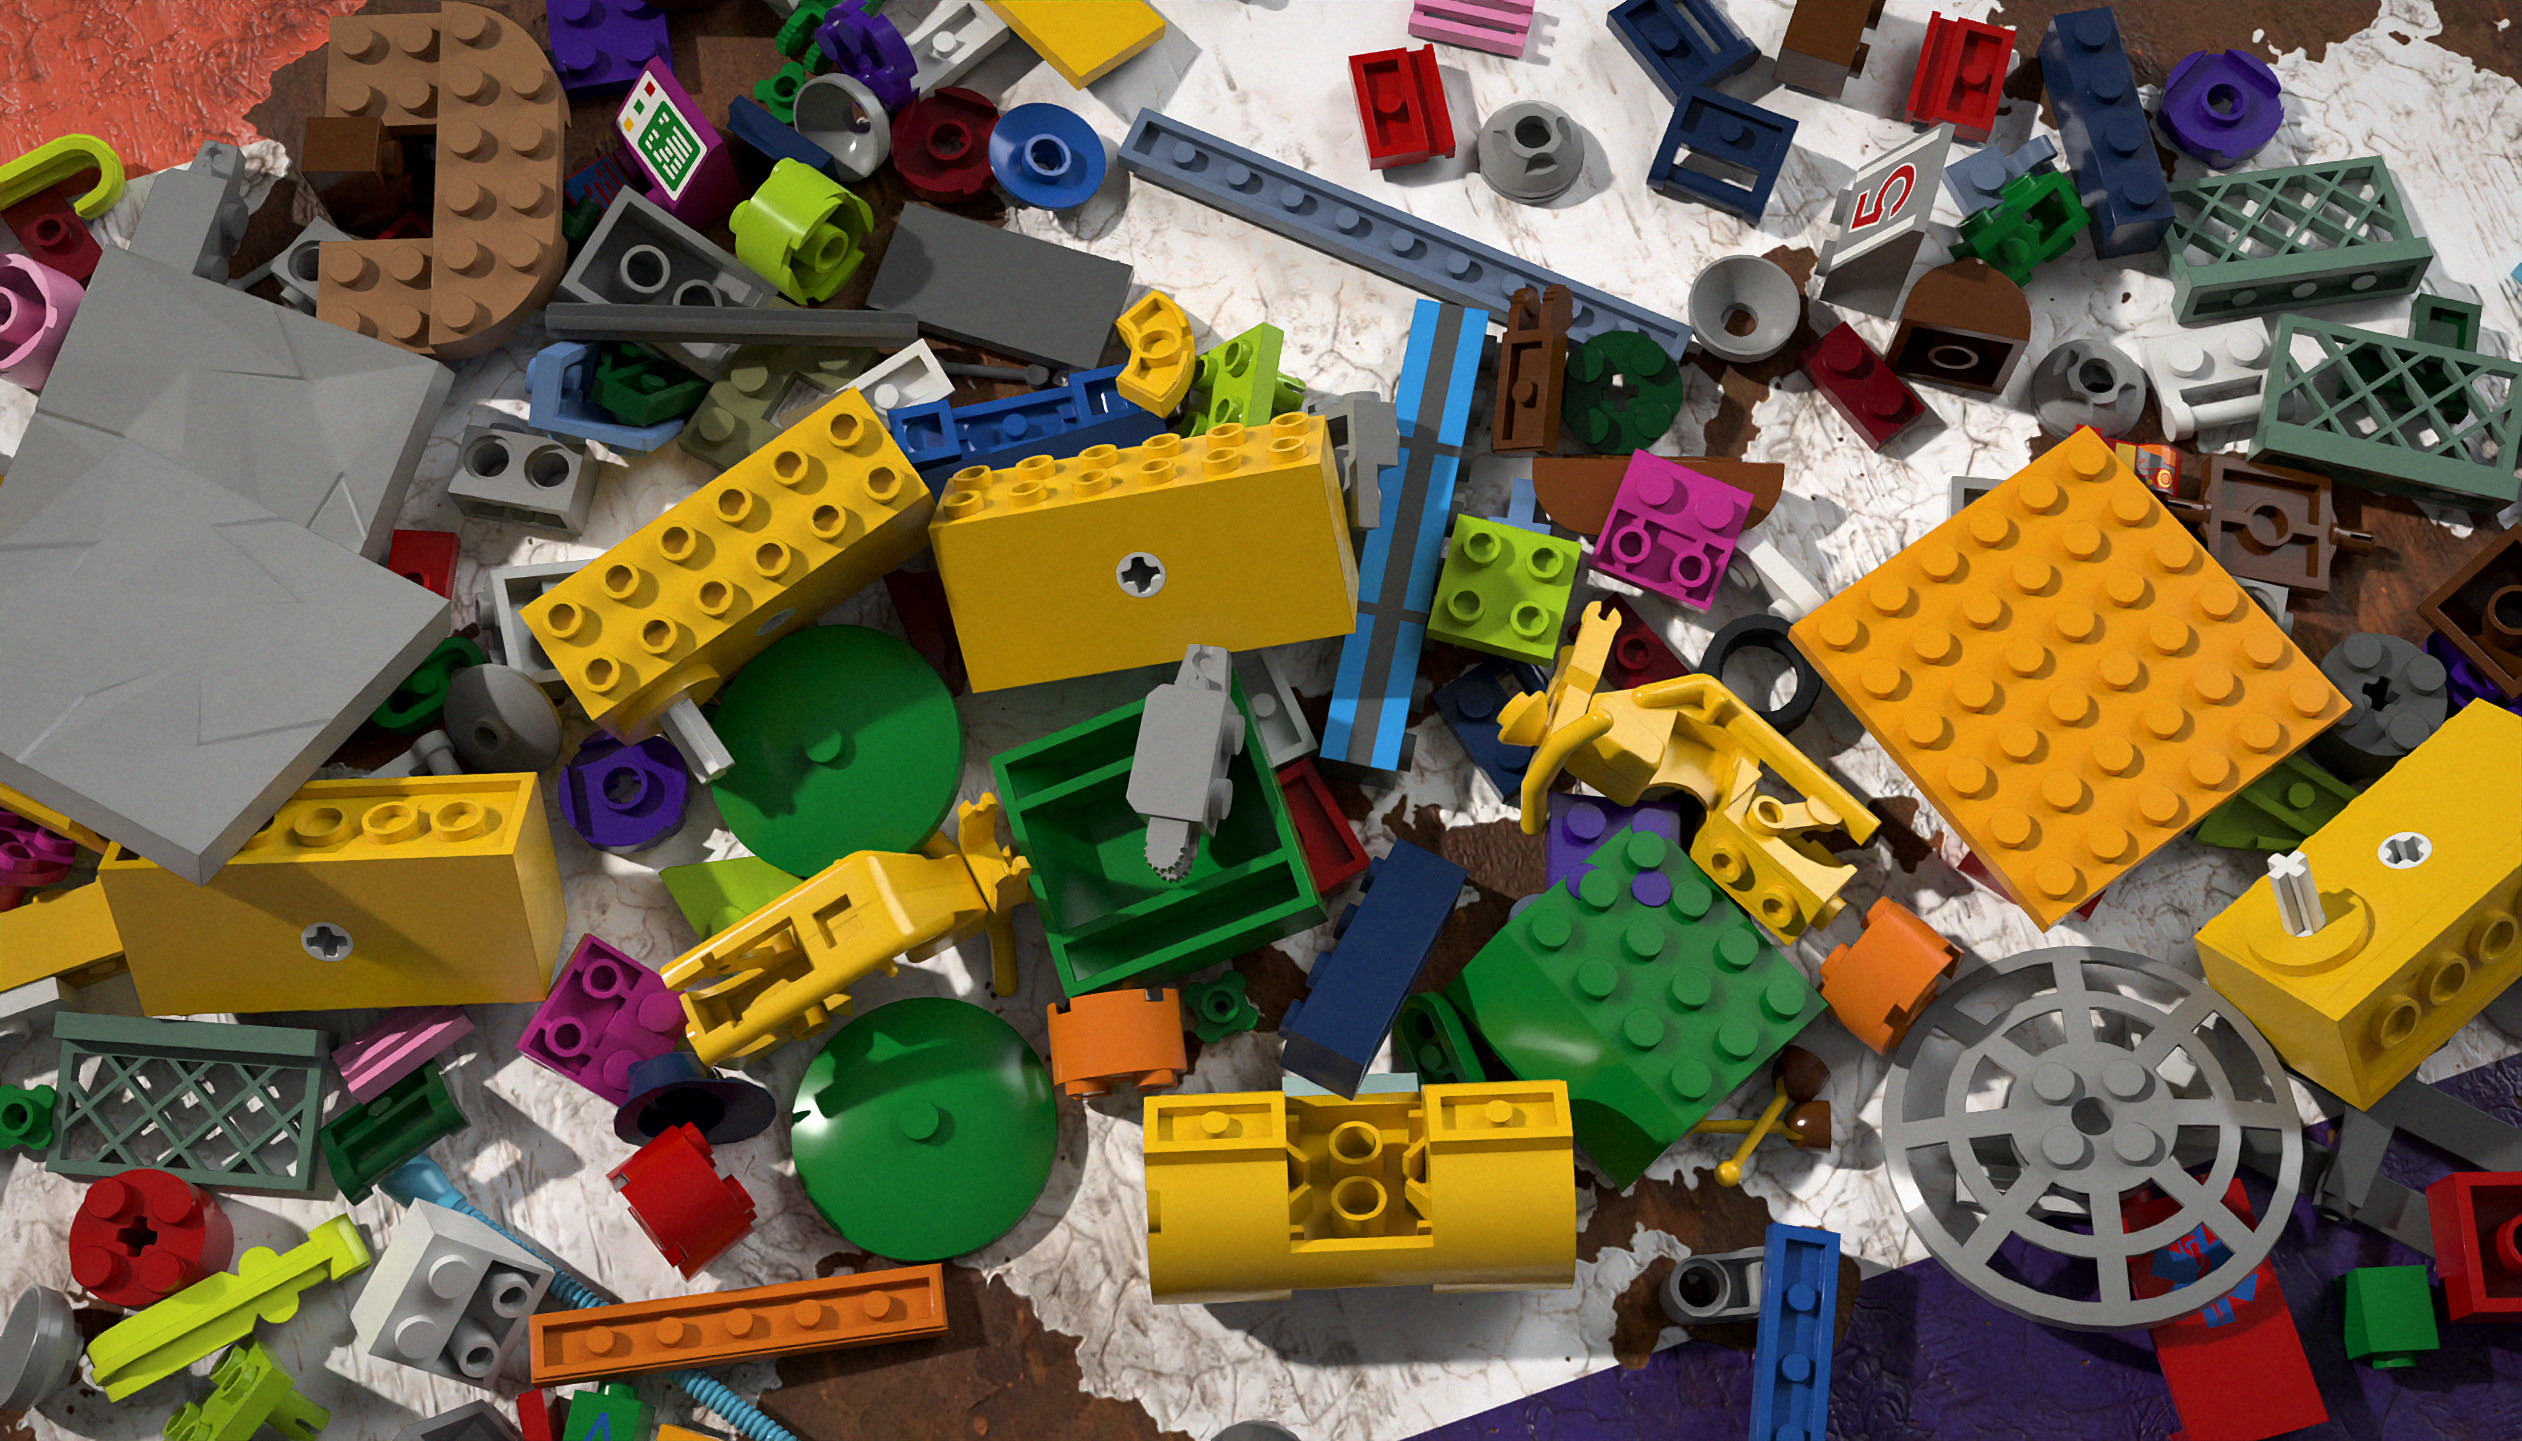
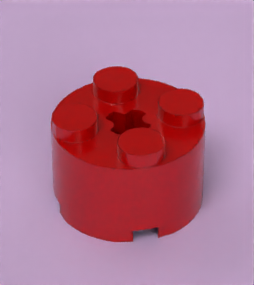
M690 1121L680 1129L674 1125L669 1126L605 1175L615 1193L621 1192L631 1206L627 1210L672 1268L679 1264L677 1267L681 1278L686 1283L692 1281L754 1232L751 1222L758 1218L753 1210L756 1205L740 1182L732 1174L721 1181L713 1169L717 1166L711 1157L714 1152L703 1135Z
M157 1169L129 1170L111 1178H102L94 1182L87 1190L84 1202L75 1215L69 1235V1256L71 1273L74 1280L99 1299L138 1313L220 1271L227 1272L234 1248L233 1227L228 1216L223 1213L214 1197L204 1189L188 1181ZM157 1237L155 1245L149 1244L151 1239Z

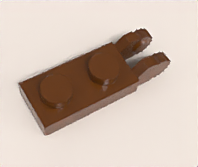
M1556 284L1546 287V291L1543 292V305L1540 303V296L1538 297L1537 291H1534V288H1520L1514 291V295H1511L1512 300L1510 301L1511 308L1508 313L1507 332H1503L1491 444L1492 454L1505 459L1556 455L1568 338L1566 332L1572 326V308H1574L1572 293H1570L1569 288H1566V285Z

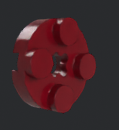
M961 87L934 90V97L926 98L920 103L915 98L899 111L890 130V149L899 181L914 194L932 202L944 204L958 202L967 206L979 203L985 198L987 190L998 182L988 158L990 135L1000 119L997 108L982 94ZM951 136L960 137L959 141L962 149L957 153L944 155L935 146L937 142L947 143Z

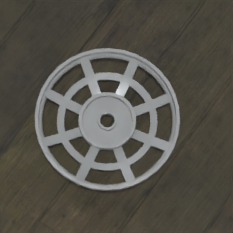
M2057 946L2024 951L1988 963L1961 978L1931 1002L1906 1033L1890 1067L1882 1102V1152L1889 1184L1905 1220L1928 1253L1957 1281L1993 1305L2030 1321L2071 1331L2121 1333L2158 1328L2196 1315L2227 1297L2264 1262L2281 1237L2298 1194L2303 1162L2301 1120L2290 1082L2272 1048L2249 1019L2216 990L2181 969L2141 954L2106 947ZM2080 964H2102L2137 971L2171 984L2189 994V996L2168 1015L2156 1007L2130 997L2102 991H2086ZM2052 965L2057 993L2044 994L2018 1003L1995 1016L1986 1025L1953 1007L1969 992L1990 980L2026 968ZM2090 1010L2121 1014L2145 1023L2154 1028V1030L2132 1052L2113 1044L2095 1041ZM2061 1011L2066 1043L2052 1047L2036 1057L2004 1037L2009 1031L2028 1020ZM2213 1012L2234 1028L2257 1056L2271 1083L2276 1103L2237 1101L2235 1099L2233 1088L2220 1063L2206 1045L2192 1033ZM1935 1027L1966 1045L1950 1076L1944 1104L1945 1116L1903 1123V1100L1909 1072L1923 1041ZM2179 1046L2201 1071L2214 1100L2174 1099L2166 1082L2155 1069ZM1984 1057L2017 1078L2012 1087L2007 1108L1966 1113L1969 1086L1979 1063ZM2094 1108L2103 1112L2108 1117L2111 1128L2101 1135H2087L2075 1127L2071 1116L2080 1109ZM2178 1127L2219 1128L2220 1138L2216 1160L2209 1178L2203 1186L2170 1159L2176 1142ZM2241 1129L2282 1132L2283 1153L2278 1185L2266 1215L2254 1233L2220 1202L2227 1193L2237 1168L2241 1145ZM2008 1136L2012 1152L2024 1172L2004 1196L1995 1189L1980 1168L1971 1148V1140ZM1948 1144L1951 1159L1961 1181L1978 1205L1988 1213L1963 1247L1944 1229L1925 1202L1910 1169L1907 1151ZM2153 1183L2184 1207L2178 1213L2158 1225L2135 1233L2123 1234L2119 1201L2139 1194ZM2048 1190L2062 1198L2090 1204L2094 1235H2081L2059 1230L2033 1219L2027 1213ZM2201 1223L2234 1254L2220 1268L2190 1286L2155 1298L2130 1301L2126 1258L2139 1257L2166 1248L2192 1233ZM2011 1233L2026 1242L2052 1253L2079 1259L2097 1260L2101 1302L2074 1301L2040 1293L2003 1277L1986 1264Z

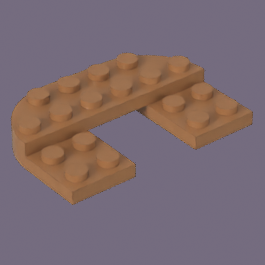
M442 1L440 13L331 16L329 24L325 117H380L391 136L437 134L433 238L319 242L316 318L438 362L475 357L507 343L517 336L513 330L523 323L537 307L543 311L558 287L567 258L568 242L562 234L564 132L571 129V117L568 100L557 74L538 44L524 29L504 15L482 6L463 2Z

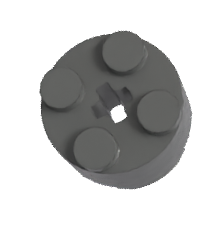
M2353 633L2336 645L2316 665L2321 673L2353 707L2344 718L2307 744L2309 747L2307 753L2324 769L2346 778L2364 780L2389 772L2400 759L2408 756L2442 726L2448 702L2444 683L2446 671L2443 664L2434 656L2425 654L2412 643L2399 637L2382 633Z

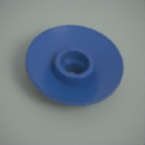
M1027 103L1017 106L998 120L990 135L988 158L994 176L1011 196L1030 207L1045 211L1073 209L1092 198L1102 183L1106 169L1103 145L1096 132L1083 118L1064 107L1050 103ZM1035 163L1045 164L1050 171L1038 167Z

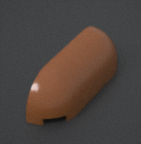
M1563 454V458L1535 456L1532 461V480L1536 496L1546 513L1561 526L1577 533L1601 535L1632 455ZM1655 455L1754 494L1740 533L1744 530H1750L1761 523L1775 507L1782 491L1785 464L1782 462H1742L1743 458Z

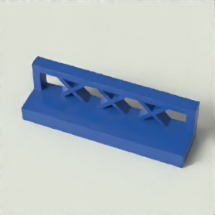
M1772 1223L1766 1226L1748 1441H1825L1841 1233L1781 1223Z

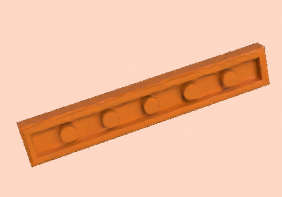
M941 1263L528 1316L531 1383L534 1389L949 1335Z

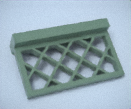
M2382 155L2166 183L2172 203L2183 201L2202 211L2192 225L2175 217L2160 243V248L2176 291L2171 307L2177 324L2413 294L2416 292L2434 257L2426 237L2414 238ZM2368 177L2375 195L2368 202L2339 186L2343 180ZM2300 186L2320 197L2312 208L2308 209L2280 194L2285 188ZM2242 194L2261 205L2252 217H2249L2222 203L2223 199L2227 195ZM2328 201L2359 216L2349 230L2319 215ZM2269 208L2299 223L2290 237L2260 222ZM2210 216L2240 231L2230 245L2200 230ZM2368 221L2390 232L2393 241L2374 243L2357 233L2365 222ZM2310 229L2338 245L2333 249L2315 251L2298 241L2305 231ZM2250 236L2279 252L2276 256L2255 259L2240 251L2239 248ZM2189 244H2192L2219 260L2216 264L2188 267L2183 252Z
M2283 312L2277 320L2257 433L2249 441L2246 461L2332 476L2333 483L2493 517L2516 503L2521 478L2513 475L2522 429V363ZM2292 334L2315 338L2328 356V359L2304 373L2289 352ZM2336 342L2346 344L2349 346L2341 350L2336 344ZM2360 347L2375 350L2390 370L2389 373L2366 386L2346 358V356ZM2398 356L2408 357L2411 359L2403 363ZM2421 361L2436 363L2453 385L2429 399L2408 369ZM2334 365L2354 395L2330 409L2309 379ZM2460 369H2465L2474 372L2465 377V375ZM2285 372H2287L2292 381L2283 386ZM2483 374L2510 379L2507 403L2494 412L2489 410L2470 383ZM2396 378L2416 408L2392 422L2371 392ZM2296 387L2318 416L2304 426L2277 421L2281 397ZM2458 391L2479 421L2455 436L2434 405ZM2358 400L2380 429V431L2367 439L2349 436L2335 416ZM2419 414H2422L2443 443L2428 453L2412 450L2397 429ZM2504 414L2503 426L2496 419ZM2323 423L2328 431L2314 428ZM2484 427L2499 448L2496 467L2475 463L2460 441ZM2385 436L2391 445L2376 441ZM2448 450L2453 458L2440 456L2439 454Z
M56 1011L53 1038H61L63 1041L56 1086L58 1100L53 1108L51 1123L55 1137L52 1144L48 1147L45 1172L113 1177L134 1169H157L168 1172L190 1183L314 1191L320 1140L317 1131L321 1129L329 1059H333L331 1053L339 1048L340 1033L311 1029ZM82 1054L102 1055L118 1075L116 1079L93 1098L90 1097L79 1083ZM120 1056L139 1059L128 1068ZM163 1059L169 1062L183 1082L156 1103L136 1077L155 1061ZM184 1061L204 1062V1064L195 1072H192ZM222 1064H231L248 1086L221 1108L201 1082ZM249 1066L270 1068L257 1077ZM286 1069L308 1070L305 1098L286 1113L267 1090L266 1086ZM124 1087H127L145 1109L146 1113L120 1134L101 1111L100 1107ZM192 1091L212 1117L185 1139L166 1116L165 1112ZM256 1095L277 1122L250 1144L229 1117ZM77 1101L81 1108L75 1112V1106ZM302 1116L300 1131L294 1122ZM90 1117L109 1141V1144L89 1161L69 1160L72 1131ZM155 1122L175 1148L154 1166L144 1165L128 1143ZM217 1127L223 1130L240 1152L219 1171L209 1170L192 1149ZM283 1131L287 1133L298 1147L295 1176L274 1175L257 1154ZM118 1153L126 1164L106 1161ZM183 1157L191 1169L171 1166ZM248 1162L256 1173L236 1171Z

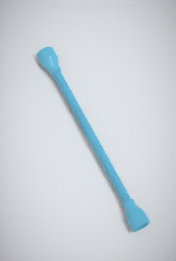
M424 1153L419 1154L378 1183L380 1191L405 1209L410 1208L416 1197L475 1217L551 1266L556 1274L546 1292H549V1295L555 1297L557 1301H562L564 1306H569L570 1310L610 1305L607 1301L603 1302V1298L597 1297L596 1293L590 1292L589 1288L583 1287L582 1283L576 1282V1279L570 1277L568 1273H563L561 1268H556L554 1263H549L547 1258H543L540 1253H536L526 1243L522 1244L520 1239H516L515 1235L509 1234L508 1230L502 1229V1226L496 1224L494 1220H489L487 1215H482V1212L476 1210L473 1205H469L467 1197L452 1186L440 1165ZM699 1368L659 1373L660 1375H665L667 1380H672L674 1385H679L681 1390H686L688 1395L693 1394L695 1400L700 1399L702 1405L707 1404L709 1410L714 1409L716 1415L721 1414L723 1420L728 1419V1424H735V1429H742V1434H749V1439L797 1441L796 1436H790L789 1431H783L782 1426H776L775 1421H769L768 1416H762L761 1411H755L754 1406H748L747 1401H741L740 1396H734L733 1391H727L726 1386H720L719 1381H713L712 1376H706V1372L703 1370L699 1371Z

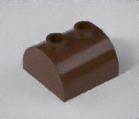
M1962 257L1956 259L1953 263L1938 266L1924 274L1909 292L1884 351L1882 361L1896 376L2001 395L2030 341L2032 322L2027 300L2019 287L2010 278L1990 267L1982 259Z
M2518 522L2499 536L2416 609V613L2511 704L2522 699V526Z

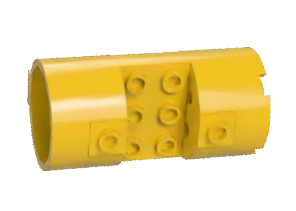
M1553 1079L1421 1085V1091L1356 1094L1353 1101L1339 1095L1285 1097L1284 1090L1171 1094L1144 1097L1143 1154L1149 1232L1147 1233V1249L1153 1305L1293 1300L1292 1290L1429 1285L1432 1295L1572 1289L1576 1269V1196L1572 1150L1573 1130L1566 1081Z

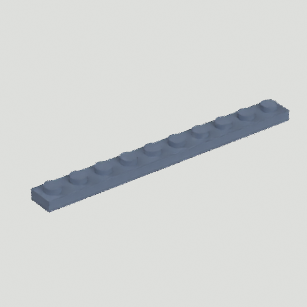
M1145 107L1141 108L1117 153L1118 167L1464 307L1490 311L1489 317L1506 324L1508 323V313L1511 308V295H1514V291H1517V289L1534 288V291H1537L1538 297L1540 296V303L1543 305L1542 298L1546 287L1556 284L1566 285V288H1569L1570 293H1572V299L1574 300L1572 326L1566 332L1568 334L1567 348L1573 351L1596 335L1619 330L1633 331L1660 343L1679 368L1693 336L1694 329L1691 326Z

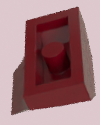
M899 568L883 575L882 577L892 603L913 648L940 673L951 689L954 698L962 695L968 674L944 586L938 571L910 573Z

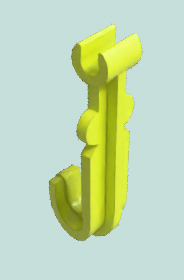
M73 133L59 137L0 167V211L84 169L96 168L102 171L98 186L74 203L77 215L89 222L114 207L124 193L126 180L120 158L106 142L92 135Z
M347 1212L319 1225L308 1233L307 1236L310 1239L308 1242L280 1256L274 1250L265 1246L250 1248L243 1253L239 1260V1276L220 1271L104 1331L86 1348V1354L94 1368L91 1370L90 1376L95 1386H103L110 1402H116L251 1334L258 1315L270 1324L288 1322L299 1309L298 1293L327 1278H330L332 1283L339 1282L372 1264L371 1258Z

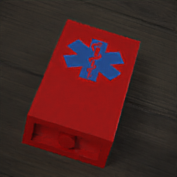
M2210 1173L2200 1174L2192 1178L2203 1186ZM2240 1177L2232 1179L2227 1193L2220 1202L2254 1233L2258 1225ZM2146 1189L2133 1197L2119 1201L2123 1234L2135 1233L2158 1225L2178 1213L2184 1207L2171 1196L2152 1200L2149 1189ZM2201 1223L2192 1233L2166 1248L2143 1256L2126 1258L2127 1272L2136 1299H2150L2190 1286L2220 1268L2234 1254ZM2269 1255L2261 1266L2227 1297L2196 1315L2158 1328L2147 1329L2182 1427V1431L2167 1435L2169 1441H2258L2329 1421Z

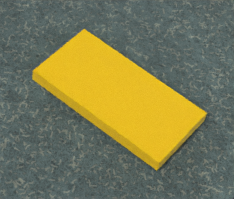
M982 0L1077 91L1162 39L1166 28V23L1142 0Z

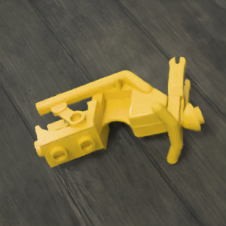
M1601 601L1589 603L1581 615L1582 625L1575 645L1562 647L1554 659L1555 668L1546 693L1541 690L1530 697L1524 692L1518 693L1503 708L1496 720L1503 726L1498 735V741L1502 744L1524 747L1536 746L1521 784L1520 826L1522 831L1532 837L1542 834L1545 830L1547 790L1562 767L1571 775L1624 807L1633 806L1647 788L1659 786L1676 787L1695 796L1704 807L1703 812L1697 819L1687 856L1705 874L1788 947L1810 926L1814 927L1819 933L1824 931L1847 905L1838 895L1853 878L1857 869L1851 864L1845 866L1815 839L1809 844L1801 837L1802 833L1812 830L1830 832L1838 826L1861 846L1874 834L1882 824V821L1711 675L1704 673L1691 674L1642 685L1635 689L1596 693L1591 698L1600 678L1613 637L1619 629L1622 619L1619 612L1614 608L1604 621L1598 616L1601 611ZM1760 759L1807 799L1806 802L1783 805L1779 800L1765 796L1755 787L1757 781L1763 775L1758 771Z
M982 793L979 799L980 802L974 806L971 805L969 800H966L957 808L956 812L959 816L958 842L960 847L942 831L938 830L922 847L934 858L933 860H926L924 856L918 854L873 850L856 851L842 859L835 860L831 866L662 966L660 974L668 990L675 992L684 990L704 977L715 978L724 974L744 971L712 987L699 991L685 992L679 996L682 1007L690 1022L685 1026L687 1037L703 1064L708 1068L714 1066L739 1072L792 1039L804 1041L813 1038L831 1026L830 1017L836 1013L853 1017L852 997L847 989L848 985L877 968L884 971L887 977H895L898 969L893 959L902 953H905L909 962L920 963L967 940L984 929L989 937L993 989L1000 997L1007 998L1013 996L1018 990L1019 981L1015 931L1011 925L1012 908L1022 902L1035 903L1028 882V876L1032 869L1026 857L1020 856L1018 849L1013 844L1004 847L1001 853L994 838L995 816L999 805L993 793ZM787 927L790 930L791 938L789 936L788 931L785 930Z

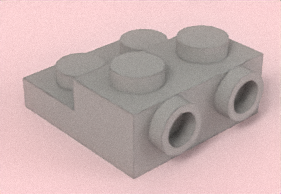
M1358 391L1344 394L1343 403L1341 404L1320 403L1308 406L1309 417L1326 414L1350 535L1380 528L1379 512L1382 505V495L1378 487V472L1398 466L1400 433L1396 421V403L1381 402V394L1378 392Z
M595 559L489 569L483 592L475 593L474 596L477 626L480 631L491 630L495 650L486 652V664H500L521 671L538 683L551 699L568 698L572 690L518 611Z

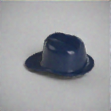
M673 1051L658 1055L650 1060L636 1061L629 1065L626 1075L628 1100L618 1108L613 1119L615 1135L624 1143L639 1147L646 1145L669 1126L674 1125L680 1129L689 1121L699 1130L710 1145L735 1143L754 1137L768 1128L776 1116L775 1099L766 1089L750 1082L724 1079L719 1070L713 1066L710 1068L705 1066L697 1053Z

